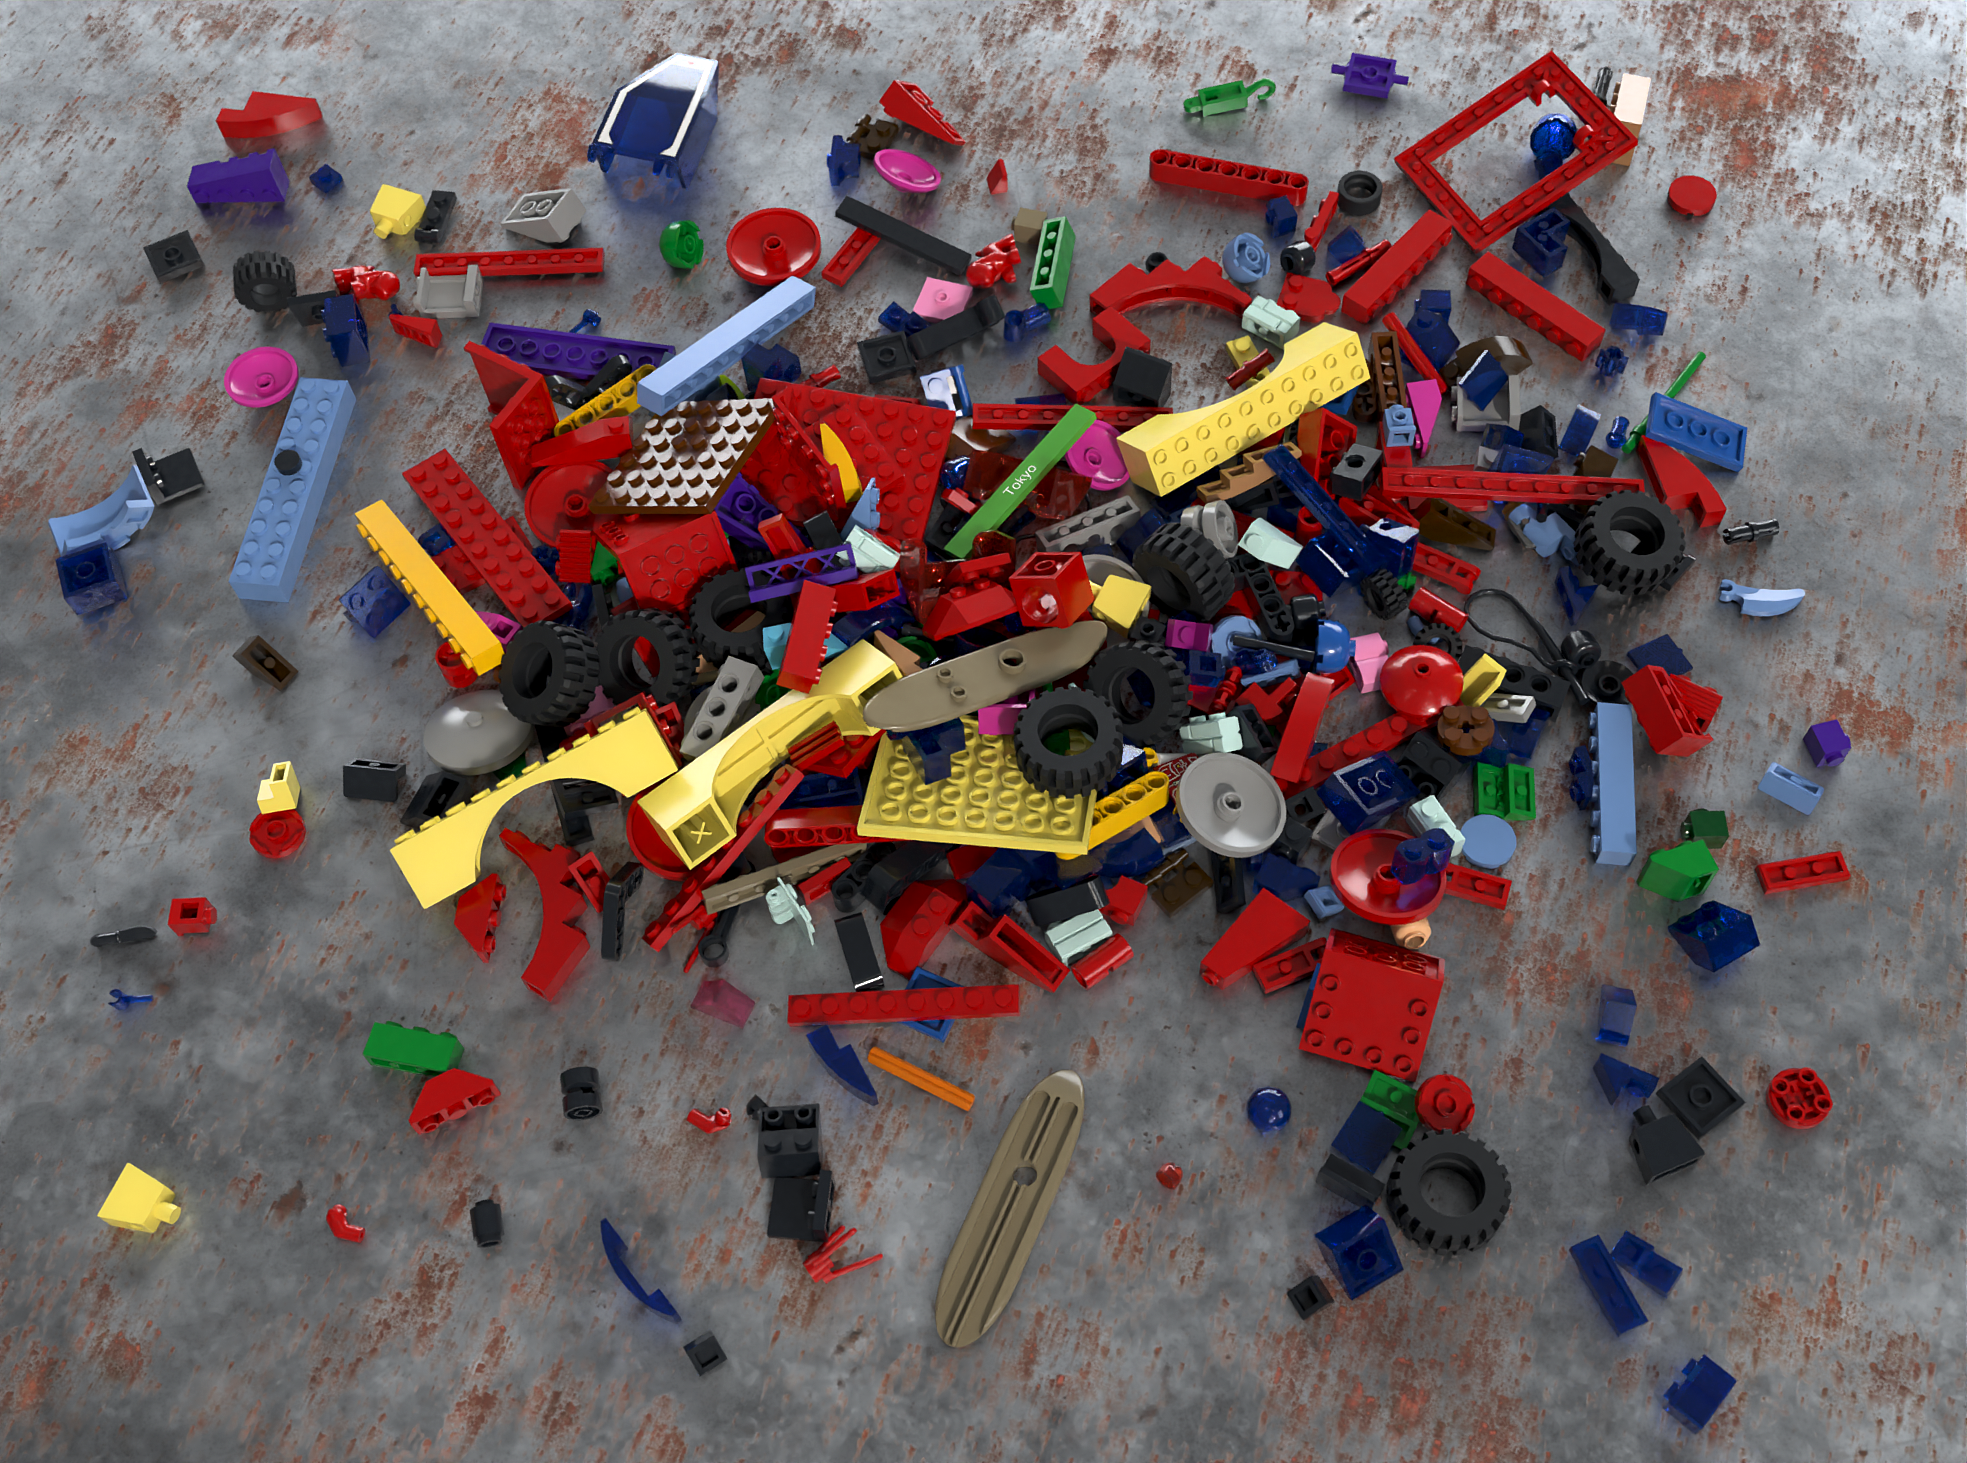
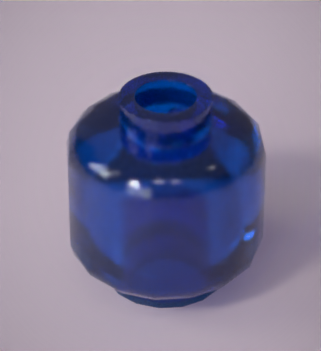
M959 455L943 464L940 473L941 482L945 488L955 490L957 487L964 491L977 483L979 466L970 457Z

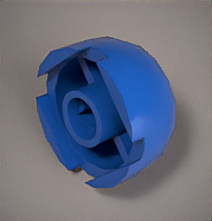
M1318 619L1316 630L1319 631V635L1315 638V673H1336L1348 664L1350 656L1355 657L1356 640H1350L1349 630L1345 625L1337 621Z

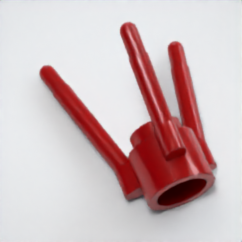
M701 900L691 914L671 930L675 934L688 923L697 930L705 928L683 969L684 973H688L699 954V943L713 930L715 926L713 920L718 916L717 912L710 915L707 914L703 900Z
M841 1225L829 1236L828 1243L824 1242L802 1263L815 1283L823 1279L827 1284L836 1277L881 1260L883 1255L880 1253L831 1272L830 1269L835 1265L829 1256L857 1232L856 1228H851L835 1241L845 1230V1226Z

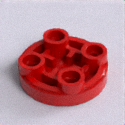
M1807 1067L1802 1069L1790 1068L1779 1072L1770 1081L1766 1090V1101L1771 1113L1781 1123L1795 1129H1809L1817 1126L1825 1119L1833 1106L1827 1086L1813 1069Z

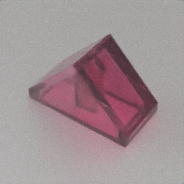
M716 980L703 981L691 1004V1008L743 1029L756 1003L727 981Z

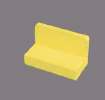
M1484 654L1463 676L1464 685L1460 700L1465 706L1479 707L1500 686L1507 670L1487 654Z

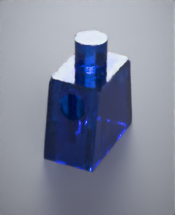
M1382 518L1373 526L1365 523L1360 525L1356 532V537L1366 542L1364 557L1367 561L1378 569H1387V573L1390 571L1393 574V578L1396 577L1398 580L1413 569L1419 530L1389 518Z

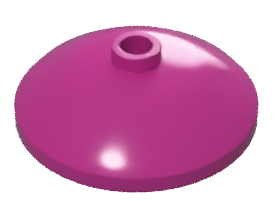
M885 149L877 152L874 157L873 163L878 174L889 185L900 192L926 193L938 188L941 182V176L937 169L926 160L914 154L901 150Z
M276 347L255 348L241 354L229 365L224 376V387L229 397L242 406L253 408L269 406L279 402L293 390L299 376L298 366L294 358L285 350Z
M1095 420L1065 453L1067 463L1072 472L1079 480L1091 488L1102 491L1114 490L1123 485L1130 477L1116 440L1122 434L1116 428L1104 421Z

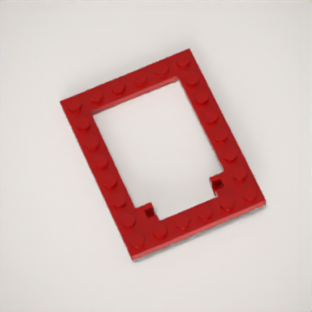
M1551 50L1394 157V161L1442 217L1453 222L1452 229L1476 255L1636 147L1638 139ZM1543 93L1549 98L1557 95L1585 124L1576 132L1572 141L1580 154L1480 220L1430 163L1526 97L1538 107L1542 104L1541 95Z

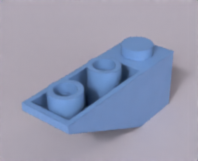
M875 478L870 479L840 533L843 543L855 525L861 529H873L876 531V528L879 527L880 512H876V504L879 502L880 490L876 488Z

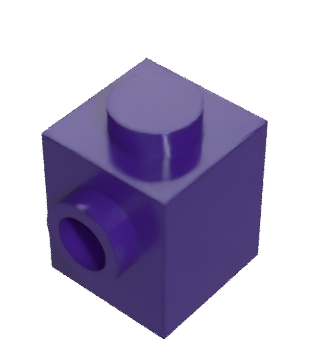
M1838 720L1811 725L1803 738L1816 767L1824 765L1832 767L1841 764L1851 749L1850 738L1843 732Z

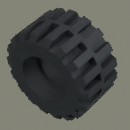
M254 251L252 254H244V257L238 258L237 263H234V295L241 305H245V308L249 310L254 309L255 312L259 313L261 311L265 313H271V311L279 312L282 308H288V297L297 296L294 265L285 256L280 257L279 253H270V251Z

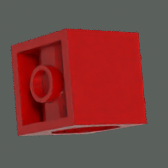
M1035 552L1009 578L1023 626L1068 628L1073 625V622L1095 600L1081 552Z

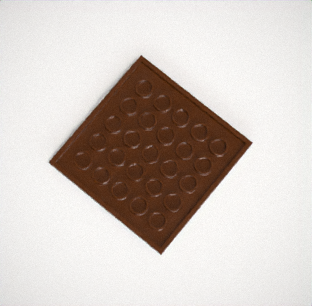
M772 399L684 401L663 416L655 413L652 419L646 423L641 434L633 441V448L629 449L622 456L617 467L608 475L606 482L600 490L595 493L594 498L588 505L589 509L593 514H711L776 418L772 413L774 408Z

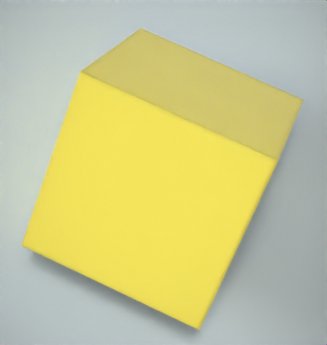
M291 761L273 764L270 779L261 780L257 803L262 814L297 808L300 785Z

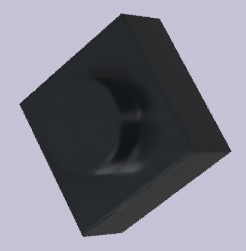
M711 1329L683 1346L699 1376L727 1360Z

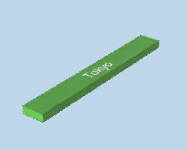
M1075 404L944 547L946 554L960 562L968 561L1097 419L1095 413Z

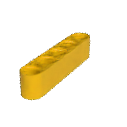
M650 364L641 366L556 424L554 428L555 437L601 419L627 416L641 407V405L637 404V384L642 378L654 372L656 368Z
M1152 771L1096 802L1088 850L1166 806L1169 801V777L1163 772ZM1055 852L1056 856L1063 860H1071L1081 855Z

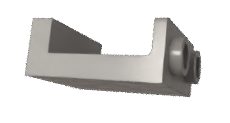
M468 265L467 275L430 276L427 268H421L420 277L416 278L417 295H414L413 298L414 307L416 310L418 309L421 318L479 317L483 278L478 265Z
M1509 375L1508 385H1462V377H1457L1456 386H1451V401H1456V406H1452L1451 421H1456V432L1519 431L1521 416L1519 375Z

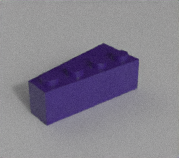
M275 148L268 149L265 154L254 152L242 159L236 156L229 158L228 162L213 161L192 166L187 188L195 203L285 202L290 181Z

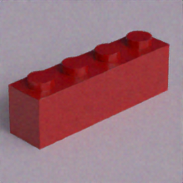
M804 580L798 594L776 685L809 694L813 684L818 685L822 674V669L818 668L819 661H824L828 646L823 645L824 639H829L833 623H829L830 616L834 617L838 601L834 600L836 589Z

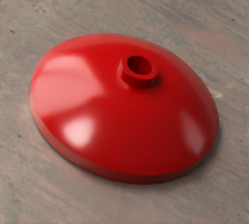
M1413 645L1396 651L1385 661L1380 673V689L1387 703L1396 711L1410 717L1431 718L1443 714V710L1446 707L1454 706L1458 702L1463 691L1464 678L1459 664L1450 654L1433 646ZM1419 670H1425L1427 672L1420 673Z

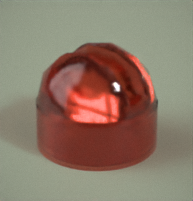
M1173 1162L1165 1163L1156 1172L1157 1180L1170 1190H1174L1183 1177L1181 1167L1179 1165L1175 1166Z

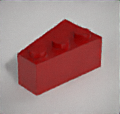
M1375 482L1361 502L1342 497L1334 521L1339 524L1352 526L1366 540L1398 559L1410 548L1420 526V523L1399 502L1395 504L1389 496L1381 495V488Z

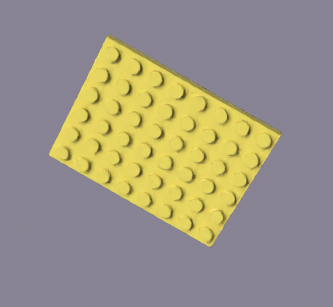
M963 715L924 729L907 732L887 730L882 735L857 825V832L860 836L1087 855L1097 791L1093 789L1091 790V795L1082 797L1081 794L1074 795V799H1066L1065 795H1059L1058 798L1049 796V791L1046 790L1044 793L1039 792L1034 788V782L1029 784L1023 778V772L1019 771L1015 757L1014 734H979L978 716ZM1068 729L1070 749L1066 750V756L1080 754L1093 745V742L1087 740L1081 731Z

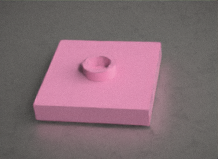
M927 277L912 311V317L918 320L938 323L966 310L973 294V287Z

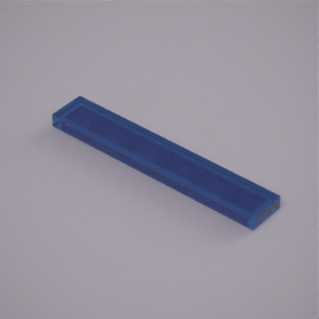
M1283 444L1278 445L1265 454L1262 459L1368 576L1388 561Z

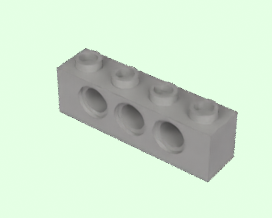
M1127 495L1036 531L1037 551L1081 552L1082 556L1141 534L1140 509L1130 496Z
M728 656L725 664L720 666L718 677L713 687L707 691L701 710L694 716L693 726L688 735H685L682 739L680 752L688 762H693L740 727L765 678L757 665ZM737 686L733 691L728 692L730 688ZM724 710L721 715L716 716L719 711ZM712 733L710 738L704 740L706 735Z

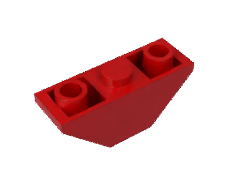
M492 873L459 897L454 919L455 927L483 963H489L491 953L495 952L496 937L494 935L496 927H499L501 923L500 905L501 901L505 900L507 892L506 885L503 884L496 873Z
M453 1068L426 1081L409 1117V1123L418 1135L432 1132L439 1127V1124L450 1119L461 1118L470 1109L490 1104L494 1101L495 1097L501 1095V1092L492 1079Z

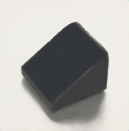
M743 851L722 875L725 883L735 880L738 876L753 873Z
M1318 1275L1309 1276L1286 1293L1303 1321L1335 1303Z

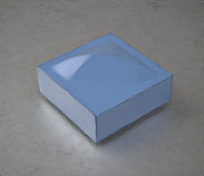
M1330 884L1308 890L1304 895L1318 919L1338 914L1344 909L1343 904L1334 893Z

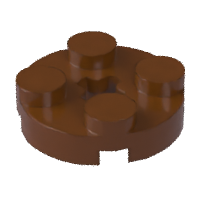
M1448 706L1443 710V714L1438 720L1437 738L1442 745L1444 742L1445 745L1449 746L1450 751L1455 754L1465 756L1481 753L1487 745L1490 746L1493 741L1495 727L1492 719L1488 716L1487 709L1483 707ZM1460 728H1469V733H1463V729Z

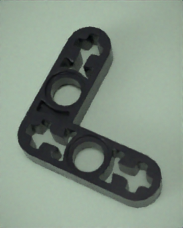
M624 355L614 356L586 387L557 375L550 376L545 381L553 402L576 411L632 372V365ZM608 382L607 385L599 388L603 383ZM576 392L574 396L567 398L571 393Z
M628 861L606 885L603 903L602 959L618 961L620 959L624 938L625 903L641 886L644 874V867L641 863Z

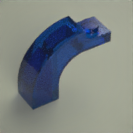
M1142 828L1124 841L1117 843L1102 842L1088 850L1087 855L1081 854L1078 856L1095 864V874L1109 878H1120L1121 875L1127 878L1137 876L1151 870L1165 860L1161 845L1145 828Z

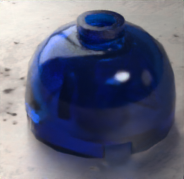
M1550 113L1541 117L1535 123L1530 134V148L1534 155L1546 161L1545 157L1555 159L1554 162L1567 159L1575 151L1572 141L1578 129L1574 120L1561 113Z

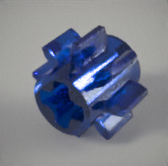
M1610 346L1606 350L1600 349L1595 366L1600 367V374L1613 378L1618 373H1624L1629 357L1624 356L1623 349Z
M546 544L533 548L532 555L547 574H556L555 565L560 557L556 547L550 549Z

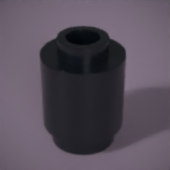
M491 1199L476 1202L475 1207L470 1209L473 1240L477 1241V1247L487 1248L501 1244L502 1236L504 1235L501 1205L494 1203Z

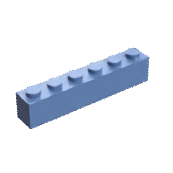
M1598 702L1594 712H1590L1588 716V729H1592V736H1590L1588 743V752L1593 753V761H1590L1589 777H1593L1589 799L1590 802H1594V810L1591 811L1590 826L1595 827V835L1591 838V852H1595V863L1631 866L1637 854L1631 705Z

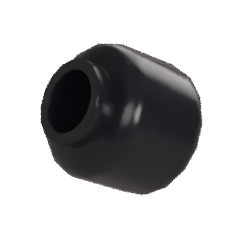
M1296 241L1285 247L1280 254L1282 269L1285 272L1297 275L1311 269L1316 261L1315 251L1306 241Z
M1314 593L1293 596L1289 604L1286 605L1294 622V628L1298 631L1316 628L1318 619L1326 616L1324 601H1318Z
M1575 630L1568 633L1560 646V651L1564 658L1574 662L1578 666V670L1594 666L1598 662L1602 651L1594 636L1586 630Z

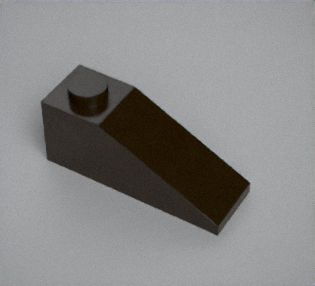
M1590 445L1585 453L1580 452L1574 460L1573 465L1576 468L1572 476L1611 478L1619 459ZM1575 504V509L1586 515L1593 505Z
M1428 497L1413 512V517L1420 523L1417 533L1432 541L1489 551L1494 548L1496 529L1442 498Z

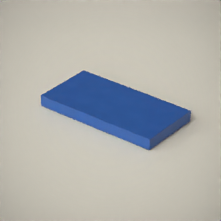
M1657 392L1651 396L1645 437L1663 442L1668 446L1736 472L1743 468L1747 427Z

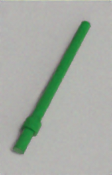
M1701 351L1696 353L1664 393L1665 396L1674 398L1704 361L1706 358L1705 353ZM1648 415L1630 432V437L1621 447L1624 453L1629 454L1639 443L1641 436L1646 435Z

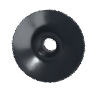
M1610 660L1598 661L1594 666L1585 670L1581 686L1589 700L1596 705L1598 702L1628 705L1630 702L1625 696L1626 691L1621 682L1632 676L1633 673L1621 663Z

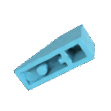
M791 623L763 628V647L772 670L781 667ZM832 628L829 639H824L823 645L828 646L825 659L838 657L852 647L850 630Z

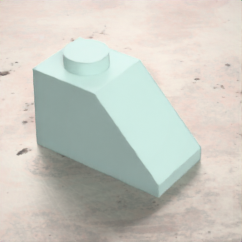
M1261 517L1251 523L1238 544L1259 560L1287 569L1290 568L1303 548L1302 545Z

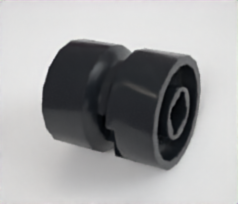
M586 1066L571 1068L561 1073V1092L563 1095H566L562 1099L564 1117L569 1120H586L600 1115L603 1112L601 1094L597 1092L600 1089L599 1071L596 1068Z

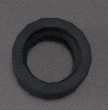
M1361 170L1351 171L1343 175L1338 183V206L1344 212L1356 216L1368 215L1376 211L1380 205L1383 190L1381 180L1375 174ZM1351 188H1364L1373 195L1361 199L1350 196L1346 191Z

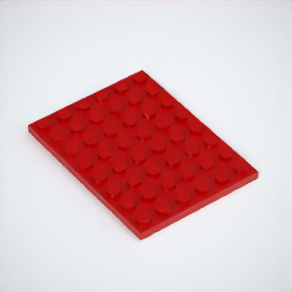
M760 378L754 399H772L774 395L782 392L788 385L793 387L796 399L793 417L803 430L843 405L849 404L904 474V481L879 497V502L876 504V512H880V524L876 528L877 532L883 536H893L907 546L921 548L955 424L956 411ZM782 444L765 466L749 457L740 470L741 477L750 486L753 485L759 491V494L769 504H773L779 510V514L783 513L787 521H790L793 525L805 527L802 522L803 520L826 509L837 532L841 533L850 516L849 514L839 520Z

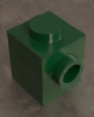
M1701 808L1690 811L1680 826L1682 839L1690 840L1692 843L1703 839L1708 849H1722L1729 837L1724 810L1708 811Z

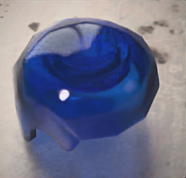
M1265 1086L1257 1088L1249 1096L1246 1103L1247 1118L1256 1129L1267 1133L1280 1131L1290 1121L1291 1102L1286 1093L1281 1089Z

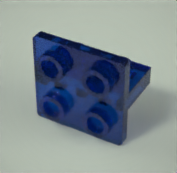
M379 566L373 567L339 598V602L346 608V611L343 613L344 616L351 622L359 623L372 638L378 636L411 605L410 601Z

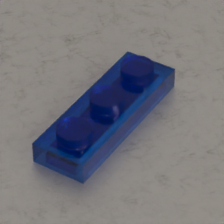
M1599 1234L1570 1247L1569 1252L1618 1337L1649 1322Z

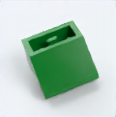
M1703 839L1693 843L1688 840L1678 844L1674 849L1668 851L1659 849L1651 853L1636 882L1642 888L1680 902L1704 894L1719 868Z

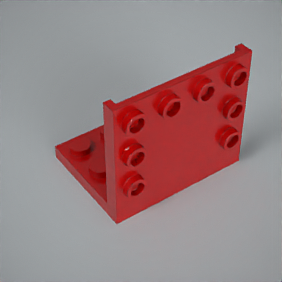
M469 341L463 348L471 354L490 403L487 409L489 412L496 414L489 425L513 487L522 491L541 468V466L532 467V446L554 438V428L559 423L546 381L542 374L530 369L526 364L514 362L504 354L499 355L491 351L485 345H478Z
M779 392L772 397L774 405L772 413L778 421L775 423V426L781 434L779 437L780 443L839 520L852 513L858 501L848 503L845 501L839 468L836 463L830 465L824 458L820 424L825 423L845 446L856 469L863 492L871 478H875L876 488H879L880 495L905 480L904 474L848 403L803 430L786 408L783 394Z
M715 510L711 514H624L623 518L617 521H606L599 526V529L594 530L597 540L619 561L639 609L659 608L660 611L666 610L673 614L692 605L694 595L697 592L701 593L700 587L705 582L710 583L712 577L717 574L722 576L726 574V571L734 569V572L739 571Z
M1331 928L1298 1049L1416 1083L1444 982L1445 959Z

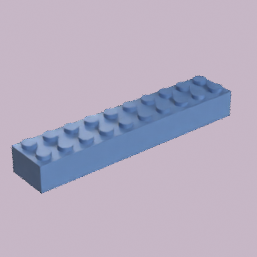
M300 377L229 579V583L239 599L289 603L356 402V397L346 380ZM293 450L299 454L302 460V467L296 474L285 476L278 472L274 460L280 452Z

